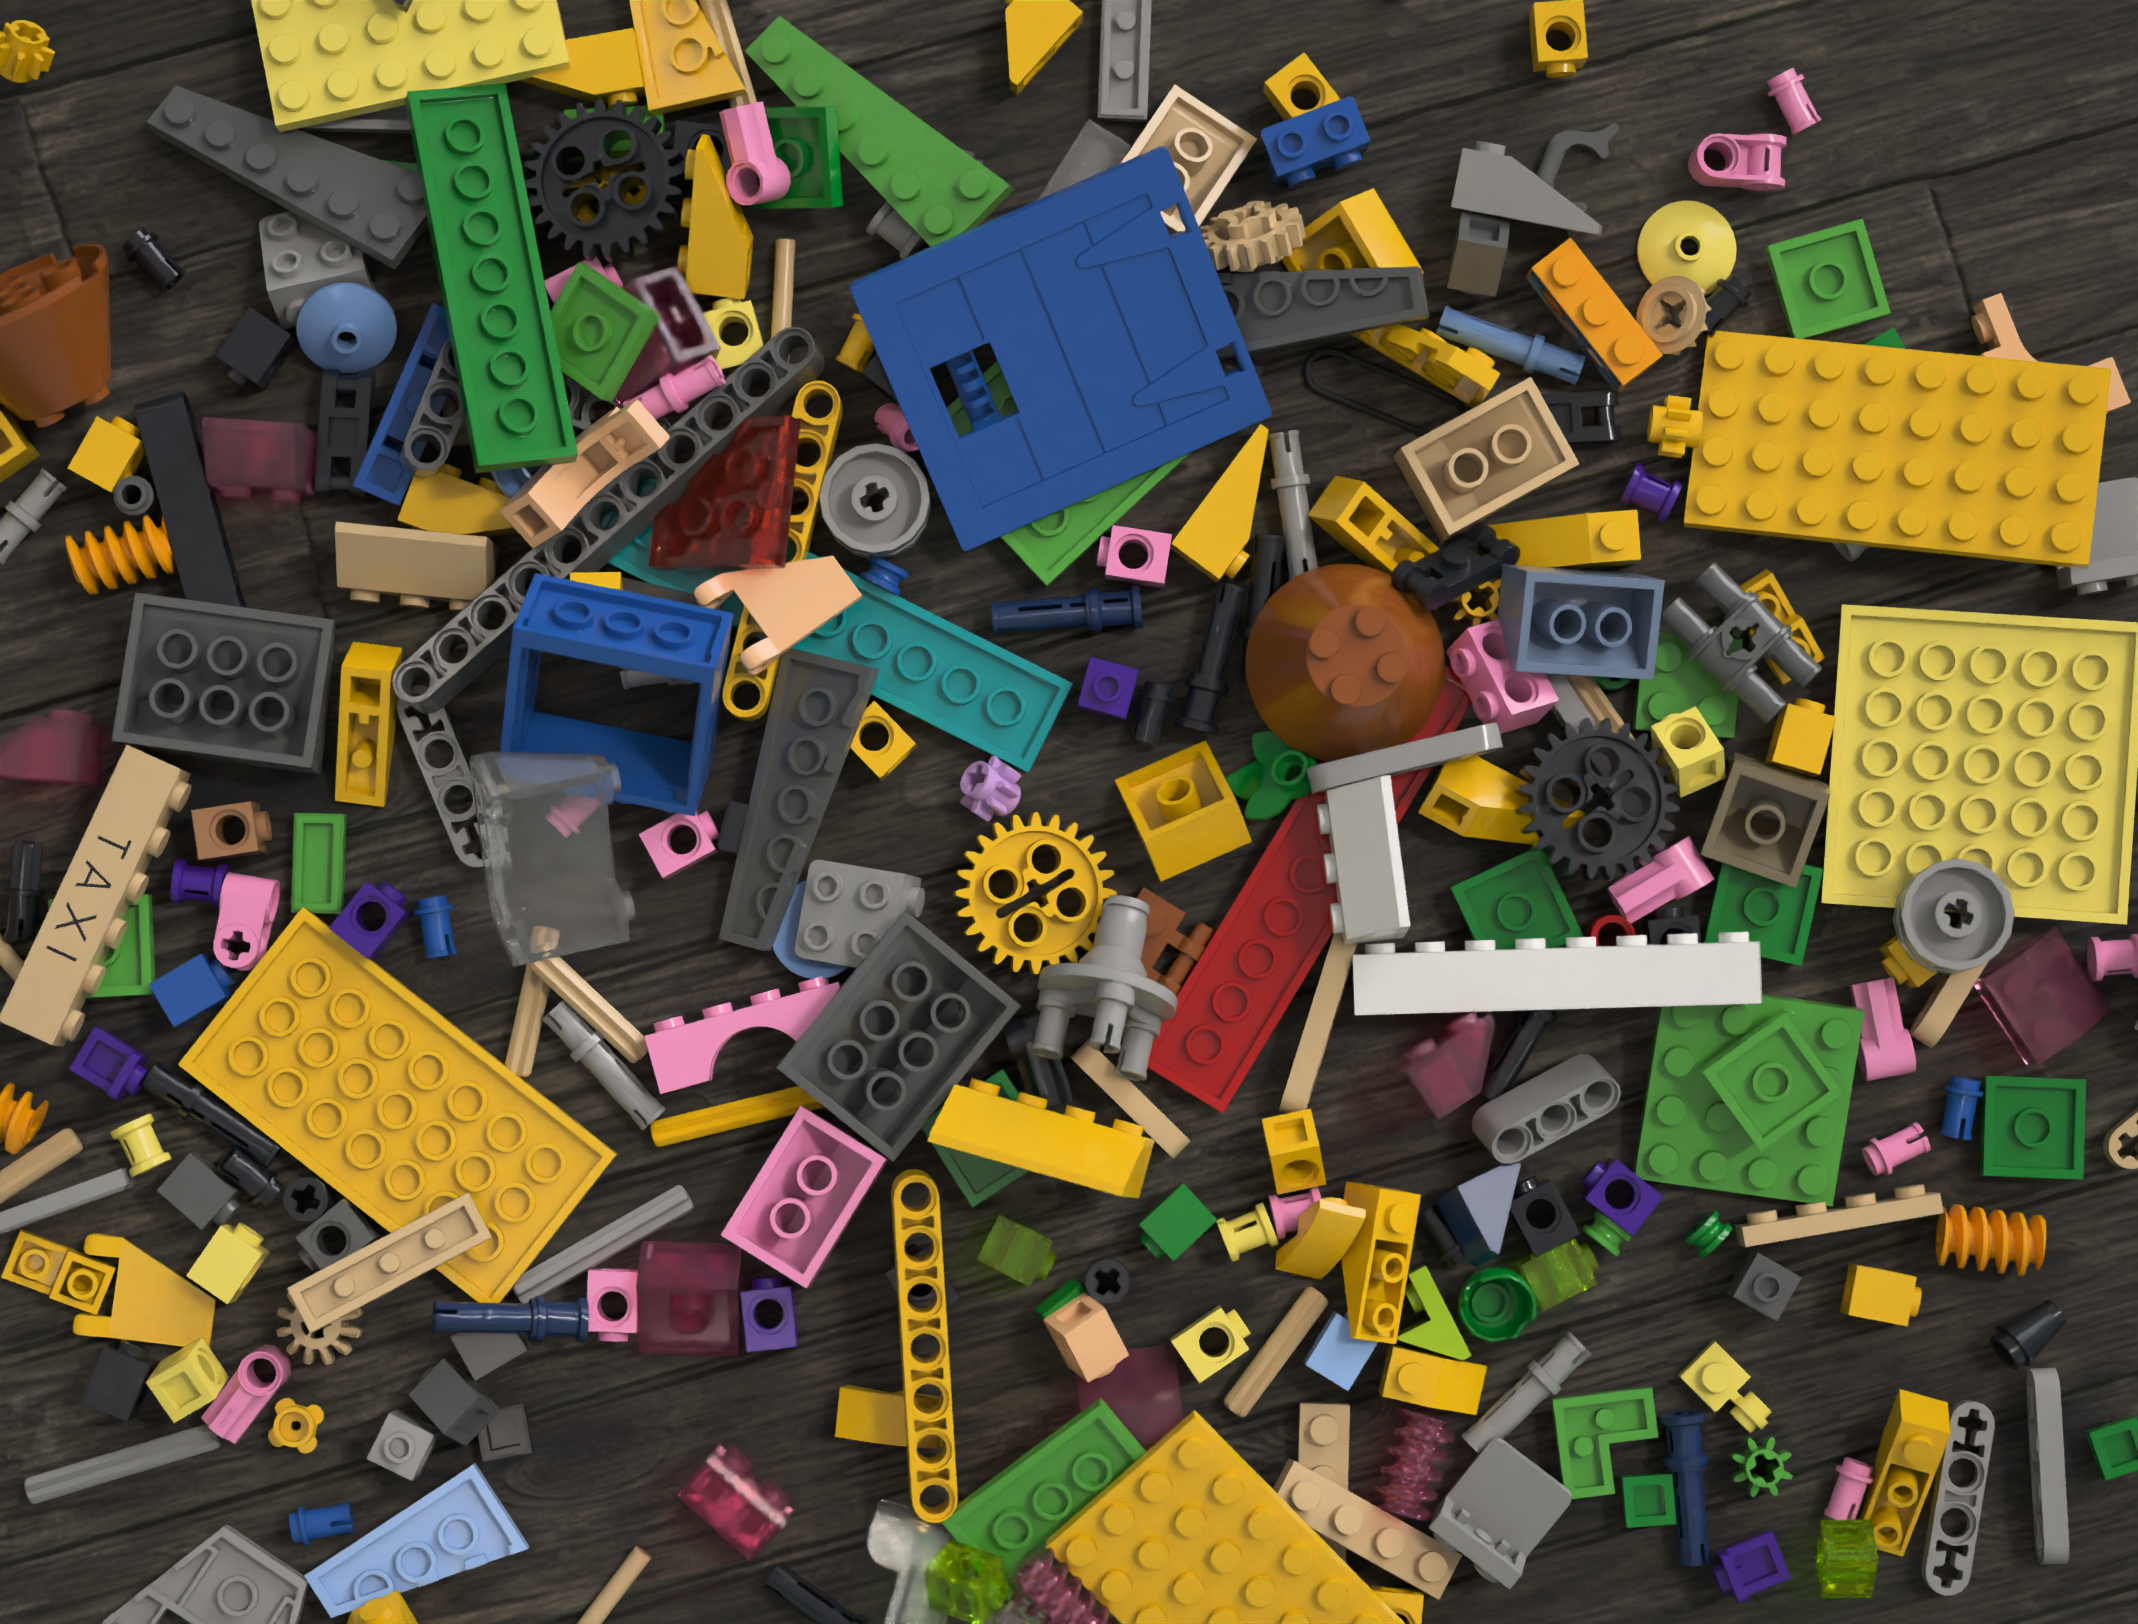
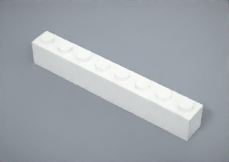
M1749 932L1718 933V942L1698 943V933L1667 934V944L1647 945V935L1616 936L1617 946H1596V937H1567L1566 947L1546 948L1545 938L1515 939V949H1495V940L1465 941V950L1445 951V941L1415 942V952L1395 953V943L1365 944V954L1352 955L1355 1015L1757 1004L1762 1003L1760 941H1749Z

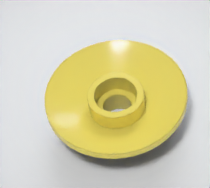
M1678 201L1658 209L1644 224L1638 239L1637 257L1641 271L1651 285L1667 277L1682 276L1692 280L1705 290L1704 296L1718 288L1716 282L1719 278L1725 280L1730 275L1736 259V241L1729 223L1714 208L1696 201ZM1682 240H1694L1698 246L1697 253L1695 255L1684 254L1680 247Z

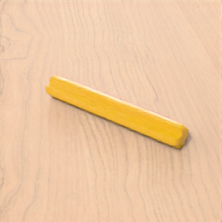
M800 1086L655 1120L650 1124V1130L655 1146L662 1147L794 1115L800 1106L810 1111L823 1108L824 1106Z

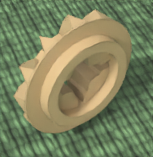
M1671 276L1656 282L1644 294L1637 310V323L1662 354L1679 356L1681 350L1686 347H1696L1695 339L1700 332L1708 330L1705 324L1706 313L1712 309L1705 301L1704 295L1706 291L1686 277ZM1667 304L1682 310L1678 315L1681 320L1680 328L1669 323L1672 317Z

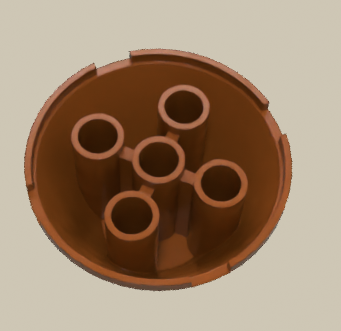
M100 244L75 246L73 250L76 256L59 261L56 260L52 252L0 274V404L21 420H34L38 428L49 426L61 420L65 416L63 410L79 402H82L83 406L91 405L110 394L106 385L111 379L109 257L104 247Z
M1334 564L1314 568L1296 576L1280 587L1269 598L1257 615L1251 629L1245 653L1246 682L1259 716L1274 735L1290 748L1312 758L1331 762L1405 744L1420 731L1432 714L1441 693L1445 673V656L1441 635L1431 612L1415 600L1414 593H1404L1391 583L1392 575L1372 567L1357 564Z

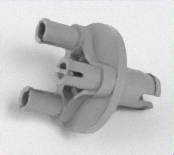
M1109 895L1108 900L1105 901L1102 907L1103 913L1096 929L1092 949L1079 960V963L1053 964L1041 970L1038 980L1040 992L1036 1006L1040 1011V1016L1031 1051L1033 1054L1043 1058L1061 1059L1064 1053L1063 1047L1070 1018L1076 1016V1014L1093 1017L1095 1020L1088 1046L1099 1050L1100 1045L1105 1044L1103 1052H1120L1114 1073L1124 1079L1140 1081L1141 1079L1144 1081L1147 1078L1146 1072L1153 1040L1159 1038L1162 1022L1169 1021L1175 1017L1178 998L1168 988L1147 978V972L1141 960L1147 931V916H1150L1149 905L1133 897ZM1124 1033L1122 1045H1120L1122 1034Z

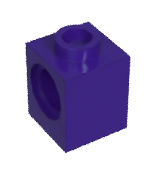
M1090 657L1077 709L1125 722L1139 670Z
M385 880L380 886L374 882L366 881L329 929L367 959L376 960L412 913L403 906L408 898ZM377 902L384 908L386 920L380 929L370 931L362 922V913L366 906Z
M1610 1158L1606 1164L1598 1160L1581 1181V1184L1586 1189L1580 1197L1631 1236L1636 1233L1664 1197L1614 1158ZM1622 1179L1629 1186L1630 1197L1625 1205L1613 1208L1606 1201L1605 1190L1610 1182Z
M781 1276L751 1279L752 1288L743 1289L740 1292L747 1352L797 1347L800 1342L793 1284L782 1285ZM773 1299L782 1306L783 1319L780 1324L769 1327L763 1325L758 1320L756 1307L760 1301Z

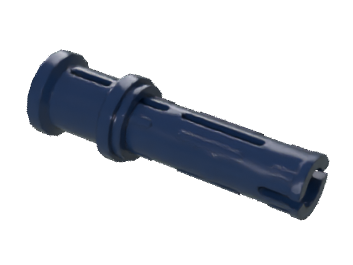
M1133 584L1130 590L1100 592L1098 587L1090 588L1089 591H1085V596L991 602L994 634L1074 626H1088V630L1101 632L1105 626L1133 624L1135 629H1143L1140 584Z
M543 1296L530 1298L528 1303L434 1301L432 1321H435V1323L432 1324L433 1334H527L528 1338L533 1339L534 1342H542L545 1337H574L576 1342H585L589 1326L588 1301L586 1297H577L575 1302L546 1301Z
M1680 1410L1662 1413L1659 1415V1420L1661 1424L1665 1425L1667 1455L1663 1457V1465L1666 1466L1667 1471L1673 1474L1678 1565L1688 1567L1710 1564L1702 1469L1706 1468V1464L1709 1461L1708 1454L1702 1450L1700 1423L1705 1420V1414L1699 1410Z

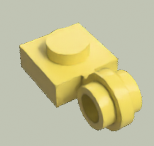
M1712 1340L1678 1374L1714 1412H1717L1730 1399L1736 1406L1729 1413L1750 1434L1757 1427L1762 1430L1768 1424L1766 1418L1772 1413L1771 1410L1751 1391L1744 1397L1737 1392L1751 1377L1716 1341Z

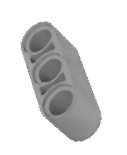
M1580 1054L1484 1104L1473 1117L1472 1129L1477 1138L1497 1161L1503 1164H1512L1609 1113L1619 1102L1621 1095L1620 1086L1594 1057L1588 1054Z

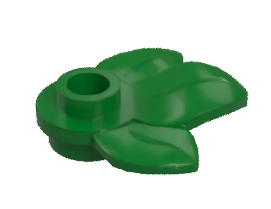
M1272 731L1254 733L1252 736V748L1257 761L1248 764L1225 778L1232 793L1238 798L1248 801L1245 817L1249 820H1266L1281 813L1292 799L1304 797L1311 792L1306 769L1316 766L1317 763L1312 757L1287 746ZM1301 773L1297 778L1291 780L1294 775Z

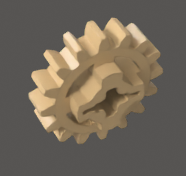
M1250 201L1243 207L1223 211L1218 217L1210 219L1211 225L1199 228L1216 270L1230 266L1231 271L1252 272L1259 266L1267 263L1273 264L1279 262L1284 256L1292 255V248L1302 247V239L1306 238L1302 215L1299 214L1297 207L1288 209L1287 203L1272 207L1271 202Z

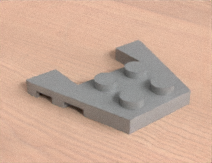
M227 1524L112 1613L102 1624H158L167 1609H170L191 1624H298L309 1583L303 1574Z

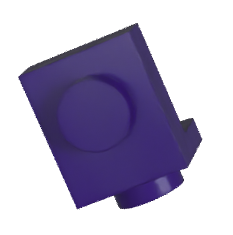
M94 1026L69 1070L107 1092L106 1095L112 1099L124 1100L127 1094L134 1096L140 1090L145 1077L149 1073V1070L144 1068L150 1056L103 1028Z
M1770 1529L1714 1551L1719 1564L1711 1567L1718 1588L1722 1595L1730 1593L1737 1603L1747 1601L1748 1595L1791 1579L1773 1531Z

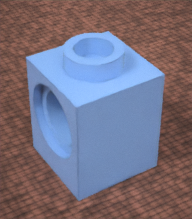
M1333 1310L1305 1356L1303 1363L1349 1391L1378 1342L1351 1338L1348 1311L1343 1316Z

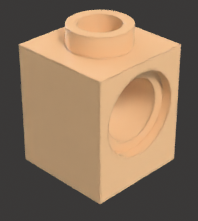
M1085 1292L1043 1319L1067 1367L1088 1383L1095 1378L1109 1374L1117 1363L1129 1356L1105 1307Z

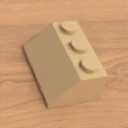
M336 522L337 587L343 591L350 592V600L380 603V595L400 597L399 605L414 608H429L430 600L449 602V610L461 612L495 582L499 547L489 538L483 536Z

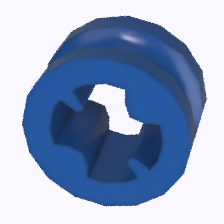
M869 555L867 561L870 567L865 572L861 571L859 577L899 596L901 593L898 586L899 582L907 580L910 574L879 557Z

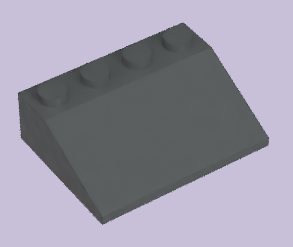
M135 593L112 741L123 748L129 745L143 751L320 775L328 727L336 621L333 619Z
M904 910L776 1065V1068L894 1162L948 1096L954 1084L957 1085L1021 1005Z

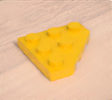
M1397 324L1351 334L1471 408L1483 402L1501 374L1492 369L1495 362L1481 351L1469 347L1465 352L1424 328L1418 332Z

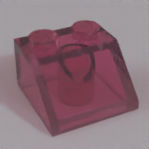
M202 417L206 481L215 489H221V497L250 499L251 491L270 492V500L300 503V495L314 496L318 435L304 424Z
M49 709V718H31L0 744V779L99 787L104 727L91 724V715L80 714L78 711Z
M2052 927L1981 974L1974 984V987L2024 1062L2029 1065L2041 1064L2080 1038L2111 1010L2056 927Z
M641 1242L636 1282L640 1353L740 1356L742 1316L740 1292L743 1290L742 1248L736 1244Z
M1174 1345L1127 1349L1129 1356L1117 1363L1109 1374L1095 1378L1089 1383L1076 1374L1080 1413L1099 1398H1102L1147 1452L1183 1420Z

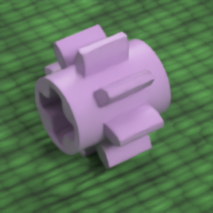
M992 756L988 764L984 761H977L971 764L962 775L960 787L966 795L960 802L986 822L991 820L993 814L997 816L1008 815L1016 808L1021 797V789L1016 784L1021 774L996 756Z

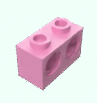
M1499 619L1467 628L1446 651L1454 673L1460 678L1473 703L1476 716L1482 721L1483 725L1498 723L1500 734L1538 723L1559 701L1545 673L1516 672L1512 670Z

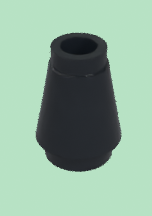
M2046 1300L2041 1305H2037L1996 1327V1334L1990 1338V1343L1999 1358L2007 1366L2017 1370L2022 1365L2030 1366L2067 1321L2059 1307L2052 1301Z

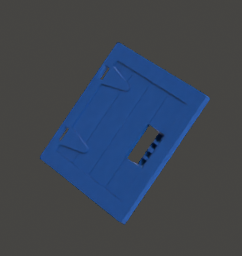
M1159 146L849 284L850 292L956 538L964 551L973 549L1265 420L1272 415L1271 408L1171 155L1164 146ZM1176 204L1186 230L1169 235L1160 212ZM989 342L1018 409L1017 412L1003 418L995 405L973 353V349ZM1231 343L1240 368L1224 373L1216 350ZM943 362L947 366L974 430L960 437L956 432L930 371V368Z

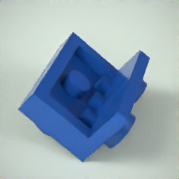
M1351 96L1274 124L1261 131V138L1270 159L1267 169L1274 187L1287 183L1288 189L1316 179L1314 172L1333 165L1335 171H1340L1362 161L1360 154L1367 152L1370 144V138L1358 107Z

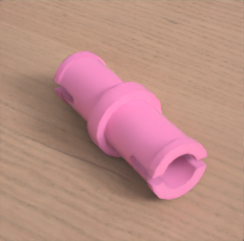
M708 355L704 360L675 376L668 373L660 377V384L631 400H626L622 404L625 407L638 399L654 419L657 420L674 410L681 413L688 409V402L718 386L724 385L726 381L716 360L711 355Z

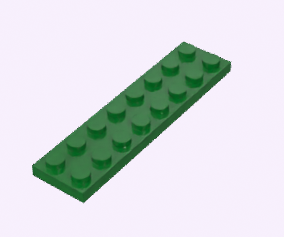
M506 84L407 91L405 104L475 472L575 462L578 457V451Z

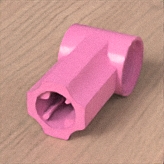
M763 102L751 103L719 112L732 164L726 177V187L731 198L741 205H754L783 198L789 191L791 183L790 172L787 165L775 155ZM757 174L760 179V187L757 183Z
M1690 836L1651 857L1652 862L1636 871L1634 870V873L1624 876L1606 888L1611 900L1623 918L1633 923L1670 900L1675 899V901H1678L1714 880L1713 875Z
M1894 977L1849 985L1853 1007H1859L1864 1010L1857 1054L1859 1068L1864 1081L1915 1073V1050L1908 1029L1903 1027Z
M264 1345L248 1354L241 1361L235 1374L201 1416V1419L205 1421L208 1428L221 1438L236 1444L279 1387L288 1380L292 1369L289 1355L284 1349L276 1345ZM264 1358L271 1361L274 1365L276 1377L273 1382H264L256 1376L254 1371L256 1359Z

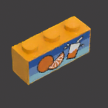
M1571 237L1529 270L1526 275L1528 282L1614 391H1621L1656 364L1663 356Z

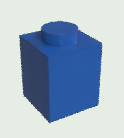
M199 954L149 983V986L172 1026L183 1028L228 1002L233 995L229 986L234 984V979L227 966L223 965L218 959L213 961L210 954Z

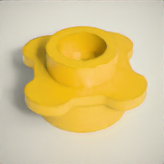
M291 1398L281 1399L275 1406L277 1416L273 1428L268 1433L270 1442L276 1447L283 1445L297 1447L304 1454L312 1452L318 1444L315 1437L317 1426L324 1420L322 1408L316 1404H312L309 1407L298 1405ZM294 1421L300 1422L301 1428L299 1430L292 1428Z

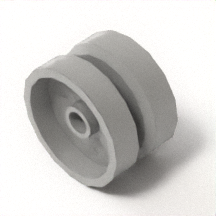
M878 443L855 446L839 456L824 475L820 492L823 519L838 544L849 552L864 558H868L869 555L881 559L897 557L913 547L927 529L932 509L927 479L916 461L898 448ZM874 495L884 497V509L880 512H873L871 506L867 507L870 497Z
M1956 858L1934 863L1907 881L1896 899L1893 924L1897 941L1911 960L1929 971L1954 974L1982 966L2000 953L2012 932L2014 909L2010 892L1996 873L1978 862ZM1951 908L1958 912L1960 916L1958 925L1955 927L1949 926L1950 917L1944 914V910Z

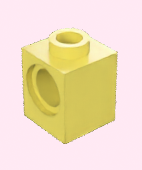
M737 298L721 299L711 304L712 311L703 313L714 358L721 368L724 377L731 375L764 346L751 300L741 302V299ZM739 322L747 326L748 336L742 344L729 346L721 340L722 331L728 324Z
M1696 706L1681 713L1670 714L1659 723L1651 726L1652 750L1660 747L1663 750L1656 761L1660 767L1670 765L1672 771L1666 776L1671 784L1679 785V790L1676 792L1680 798L1725 779L1724 748Z
M241 1222L236 1227L231 1224L221 1225L186 1276L226 1304H230L238 1300L270 1251L260 1245L264 1238L249 1226Z
M1218 1305L1171 1337L1170 1340L1198 1382L1201 1383L1248 1351L1249 1348L1243 1339L1251 1333L1235 1309L1225 1314L1221 1306ZM1211 1327L1221 1328L1228 1336L1226 1348L1221 1353L1215 1355L1205 1353L1199 1345L1201 1334Z
M200 1337L161 1360L146 1381V1384L173 1423L215 1400L230 1377L204 1339Z

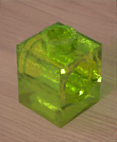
M999 1213L977 1260L1031 1287L1035 1277L1045 1281L1057 1254L1049 1250L1053 1243L1052 1239Z
M1571 1238L1537 1257L1531 1255L1517 1262L1525 1281L1536 1295L1538 1308L1543 1311L1597 1285L1593 1272L1600 1269L1589 1245L1586 1242L1578 1245L1575 1238Z
M1821 1520L1815 1556L1821 1598H1872L1879 1560L1872 1520Z
M952 1539L948 1541L924 1571L929 1608L972 1624H984L994 1610L1002 1607L1008 1594V1583L1005 1580L1002 1557Z

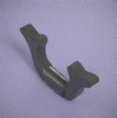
M1612 123L1607 128L1596 132L1565 130L1556 134L1547 145L1536 175L1554 188V181L1565 153L1572 146H1580L1590 150L1599 160L1606 159L1609 155L1608 142L1619 131V125ZM1572 202L1585 212L1587 210L1586 203ZM1564 229L1567 239L1570 237L1573 239L1577 235L1576 231Z

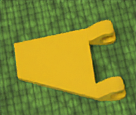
M99 1233L87 1235L84 1245L86 1254L119 1258L112 1315L79 1313L74 1318L73 1332L75 1334L182 1347L202 1337L210 1348L217 1299L124 1237Z

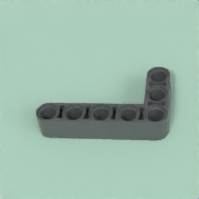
M450 338L445 342L437 357L401 447V464L406 472L414 477L427 478L439 472L449 455L465 415L457 372L451 366L448 359V354L452 352ZM562 373L575 437L592 425L589 419V410L592 408L600 407L610 412L616 407L619 409L624 407L622 403L627 399L616 395L612 402L601 400L568 375ZM437 395L449 397L455 404L456 413L451 417L436 415L430 407V399ZM664 416L656 420L665 431L671 427V424ZM422 440L430 442L437 450V460L427 464L419 462L412 455L411 445Z

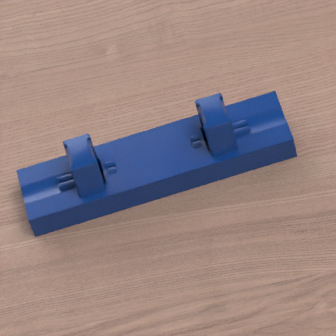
M431 304L352 487L395 506L400 505L412 475L406 472L401 464L400 451L402 445L393 442L388 436L404 442L437 357L445 342L450 338L445 309L437 304ZM452 351L448 354V359L451 366L456 369ZM437 395L430 399V407L436 415L439 416L447 396ZM417 441L411 445L412 455L416 460L419 461L427 441Z

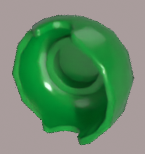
M1489 1266L1471 1275L1462 1286L1457 1297V1310L1460 1321L1472 1336L1487 1342L1508 1340V1338L1516 1339L1523 1328L1530 1321L1536 1319V1295L1520 1274L1505 1267Z

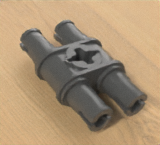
M1715 562L1694 584L1726 614L1723 617L1725 622L1719 627L1715 625L1711 628L1680 597L1661 614L1660 620L1690 649L1687 652L1690 656L1689 659L1692 662L1696 660L1723 687L1721 691L1724 694L1732 695L1735 693L1766 724L1786 705V702L1755 672L1758 669L1756 664L1762 658L1765 661L1770 658L1800 689H1803L1822 670V667L1791 638L1794 633L1791 631L1792 627L1789 624L1784 626L1758 600L1760 596L1752 591L1746 593ZM1751 631H1755L1748 645L1750 652L1742 648L1737 652H1732L1729 656L1726 655L1733 641L1731 634L1740 638L1744 634L1748 635Z

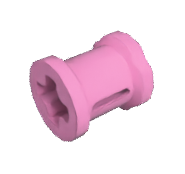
M2131 934L2130 938L2126 940L2101 941L2099 937H2089L2087 940L2086 957L2091 980L2102 981L2104 975L2132 974L2135 978H2138V934Z
M1318 1186L1310 1188L1309 1192L1284 1198H1278L1276 1194L1268 1196L1273 1225L1278 1240L1284 1239L1288 1232L1298 1231V1216L1321 1199Z

